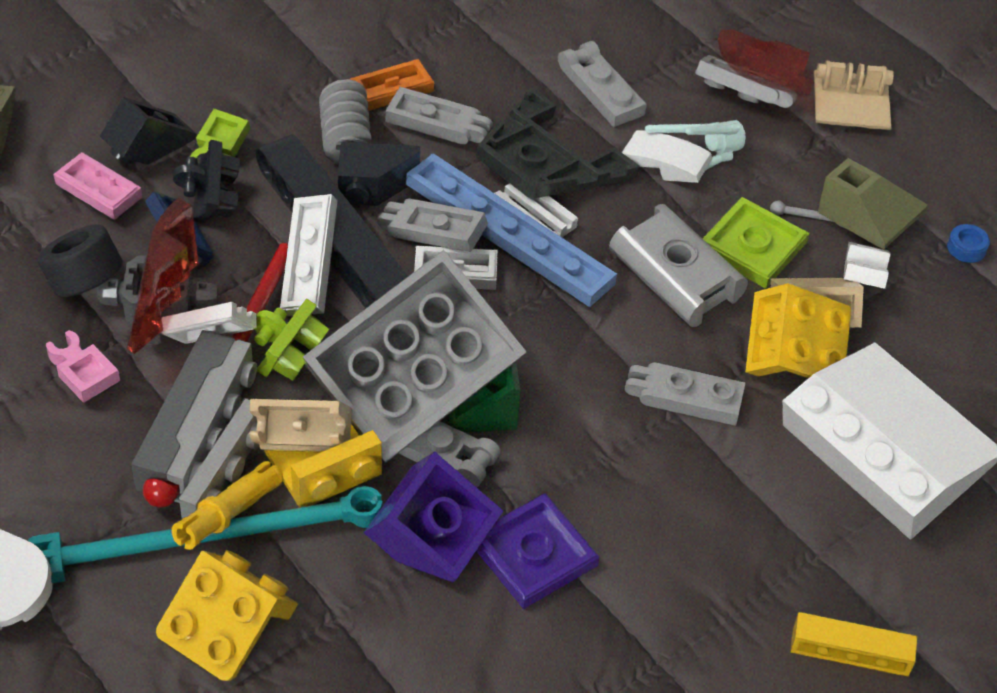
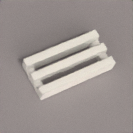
M510 183L505 186L504 193L500 190L495 193L548 228L539 220L545 222L560 237H564L577 228L578 217L550 196L530 199ZM512 199L516 200L518 203H520L522 206H524L526 209H528L529 212H527L524 208H522L520 205H518V204H517L516 202H514Z
M416 246L414 272L445 250L475 289L496 290L497 250L473 249L471 252L445 247Z
M233 302L160 318V333L185 344L196 342L202 330L225 336L257 328L256 313L253 311L247 312L246 308L242 306L237 307V304Z

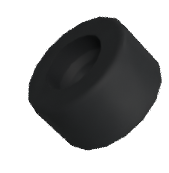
M102 225L84 226L57 238L48 244L37 258L39 266L55 295L61 297L76 296L100 286L112 278L120 270L123 263L108 231Z

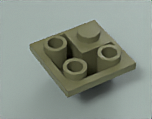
M847 158L826 176L818 213L884 250L927 211L928 205L879 174Z

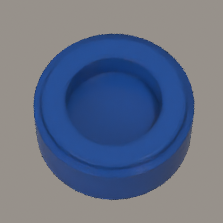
M962 224L952 229L947 242V249L954 258L962 262L974 263L985 257L990 245V239L981 228L975 225Z

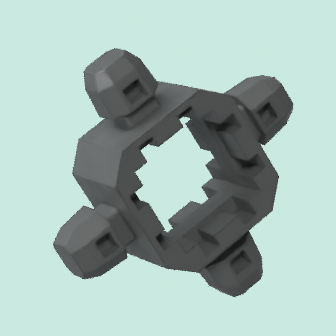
M159 244L152 250L151 256L138 255L127 262L124 281L109 279L98 286L97 297L98 302L104 305L120 306V304H123L126 323L135 331H140L144 343L158 345L165 338V335L160 333L161 317L192 311V306L206 308L218 305L219 288L218 285L211 282L198 281L197 284H193L191 264L184 258L176 256L169 244ZM149 286H156V290H170V286H176V296H169L168 302H161V297H147L146 301H140L142 291H149Z

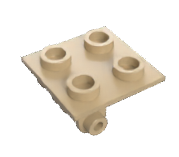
M826 60L825 64L818 63L817 70H814L815 123L891 130L888 85H892L893 71L887 70L886 66L868 65L866 74H864V64H859L855 74L853 73V63H848L847 68L845 63Z

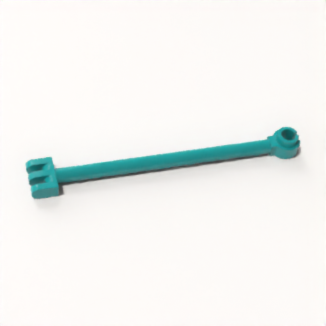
M367 486L357 487L346 497H340L338 502L231 519L230 526L221 533L210 534L200 543L342 519L343 523L352 522L358 527L367 528L383 507L381 494L376 489ZM363 509L370 510V512L364 513L359 511ZM172 529L63 547L60 532L37 535L28 539V542L36 545L47 558L51 568L52 583L65 581V565L180 546L173 539Z

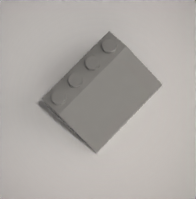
M443 250L303 356L308 370L333 401H340L352 407L351 423L361 434L374 430L382 442V459L386 463L527 352L446 251Z

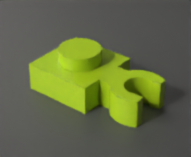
M213 109L196 137L199 148L190 157L197 158L199 154L206 153L211 139L223 142L222 153L235 157L251 130L249 121Z

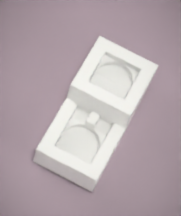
M636 130L622 151L625 156L638 164L639 167L659 168L662 179L667 181L698 183L713 159L711 152L691 142L662 133H648L641 130Z
M849 242L844 266V280L885 289L889 275L887 266L891 253L888 250Z

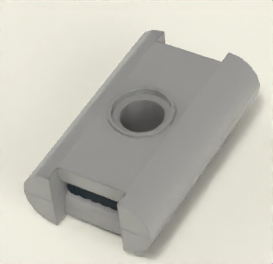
M665 204L655 206L654 216L633 229L628 230L625 226L621 227L613 235L609 244L610 250L691 327L701 325L703 314L727 299L734 304L744 294L748 286V280Z

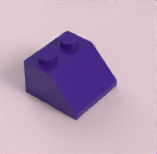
M434 451L411 467L363 533L398 563L453 582L461 574L503 510Z

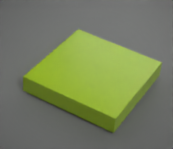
M741 197L704 236L703 240L744 277L766 289L771 284V279L776 278L805 246L810 233Z

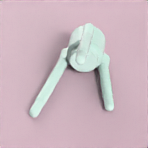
M737 120L710 124L647 125L645 127V131L648 133L705 135L707 148L717 153V155L712 157L713 159L706 170L721 162L732 160L733 151L741 150L744 147L746 138L744 128Z

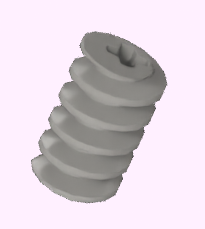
M348 79L335 81L325 87L319 97L323 152L330 161L339 165L341 142L371 143L367 91L359 82Z

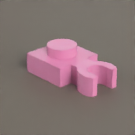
M70 330L65 332L67 348L59 349L51 341L46 343L48 357L52 363L57 365L59 378L83 403L120 381L118 369L94 344L84 350L81 349L79 337L75 332Z

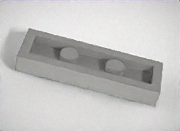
M245 398L180 496L179 504L182 519L196 511L198 503L208 496L216 497L227 489L230 482H236L243 472L245 459L252 449L257 450L260 447V444L251 441L249 435L250 431H256L257 418L249 412L250 400Z

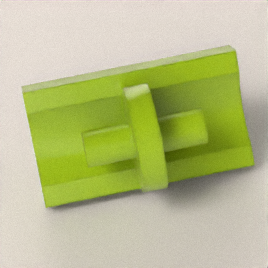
M306 298L288 324L284 321L287 314L281 308H277L274 312L262 310L256 314L257 328L254 329L258 334L254 338L255 342L260 346H265L268 341L273 343L267 350L266 357L258 366L257 372L267 378L274 369L294 381L305 365L303 359L305 354L291 345L293 341L296 340L309 350H312L322 342L329 331V328L312 316L317 306L315 303Z

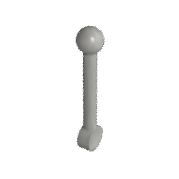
M774 201L770 206L771 213L777 216L785 213L834 222L818 213V211L785 206L781 201Z

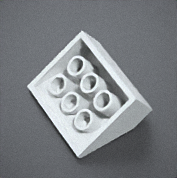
M873 343L814 373L783 400V426L910 540L997 463V444L877 343Z

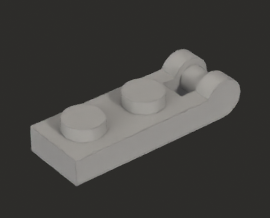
M594 41L581 44L578 50L568 49L558 54V62L562 71L613 127L645 115L646 103L602 57L599 47ZM583 63H585V64L587 65V66L584 67V68H583L582 65H581V64H583Z
M439 421L398 453L418 463L435 451L475 487H479L486 476V467L494 465L501 454V449L491 439H477ZM463 455L470 458L464 461L460 460Z

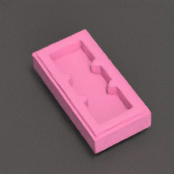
M83 152L54 173L56 185L114 220L142 198L141 187Z

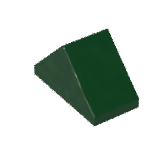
M517 363L512 364L449 413V426L464 433L517 430L521 393Z

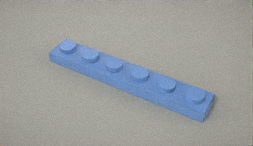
M431 154L407 173L406 185L433 203L485 212L488 225L483 231L482 236L587 306L591 307L616 285L617 273L437 155Z

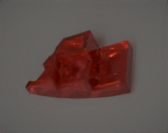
M733 29L720 31L718 37L719 49L724 61L731 68L810 96L814 81L802 77L810 55L809 52L780 41H762Z
M180 197L161 215L154 227L149 242L127 349L134 354L164 330L161 313L181 297L180 284L190 277V271L199 264L192 205Z

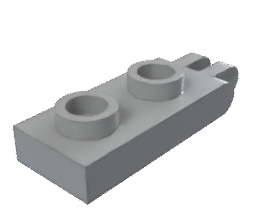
M707 55L700 60L695 73L704 77L703 82L718 89H724L727 86L739 91L738 96L749 102L758 103L759 100L788 108L797 100V93L783 86V84L711 55Z
M399 87L385 111V122L459 144H466L468 140L480 143L493 127L492 120L481 116V112L476 108Z
M406 199L404 203L388 202L384 208L385 213H381L377 219V224L381 228L386 229L395 238L466 252L473 250L488 225L485 212L415 199Z
M650 363L648 367L639 365L630 367L625 392L629 395L640 397L642 404L736 426L745 382L660 363Z

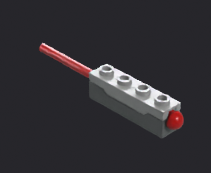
M281 243L246 307L247 312L253 311L257 314L265 309L285 271L288 251L287 243ZM253 330L232 334L231 338L201 331L131 464L135 489L143 493L145 500L150 505L164 508L174 502L179 503L180 496L223 433L228 421L233 418L239 409L241 394L245 387L250 388L257 373V363L252 360L251 343H248Z

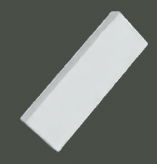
M332 194L294 198L280 308L286 312L287 316H293L306 298L317 305L312 314L324 313L337 210V200Z

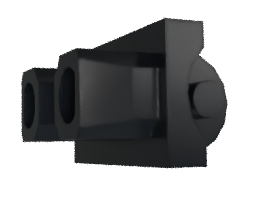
M211 139L206 153L199 154L197 158L187 157L185 165L178 166L173 171V182L177 186L184 188V196H195L194 221L205 223L212 214L230 217L237 209L238 193L220 188V181L232 184L237 179L240 159L222 153L223 142Z

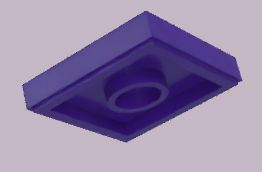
M546 493L499 518L476 550L523 609L598 566L600 558Z

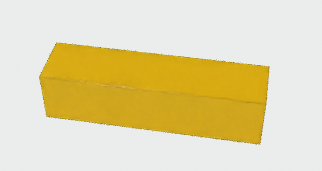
M798 612L793 627L790 652L909 677L916 660L917 636Z

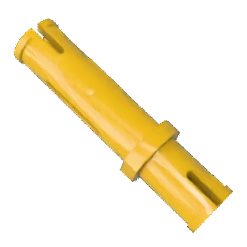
M263 461L253 471L231 484L216 497H206L198 503L196 511L173 525L172 536L174 541L180 546L185 544V549L192 550L210 534L221 533L230 526L232 518L259 501L261 497L282 484L283 475L281 470L276 465L270 467L271 462Z

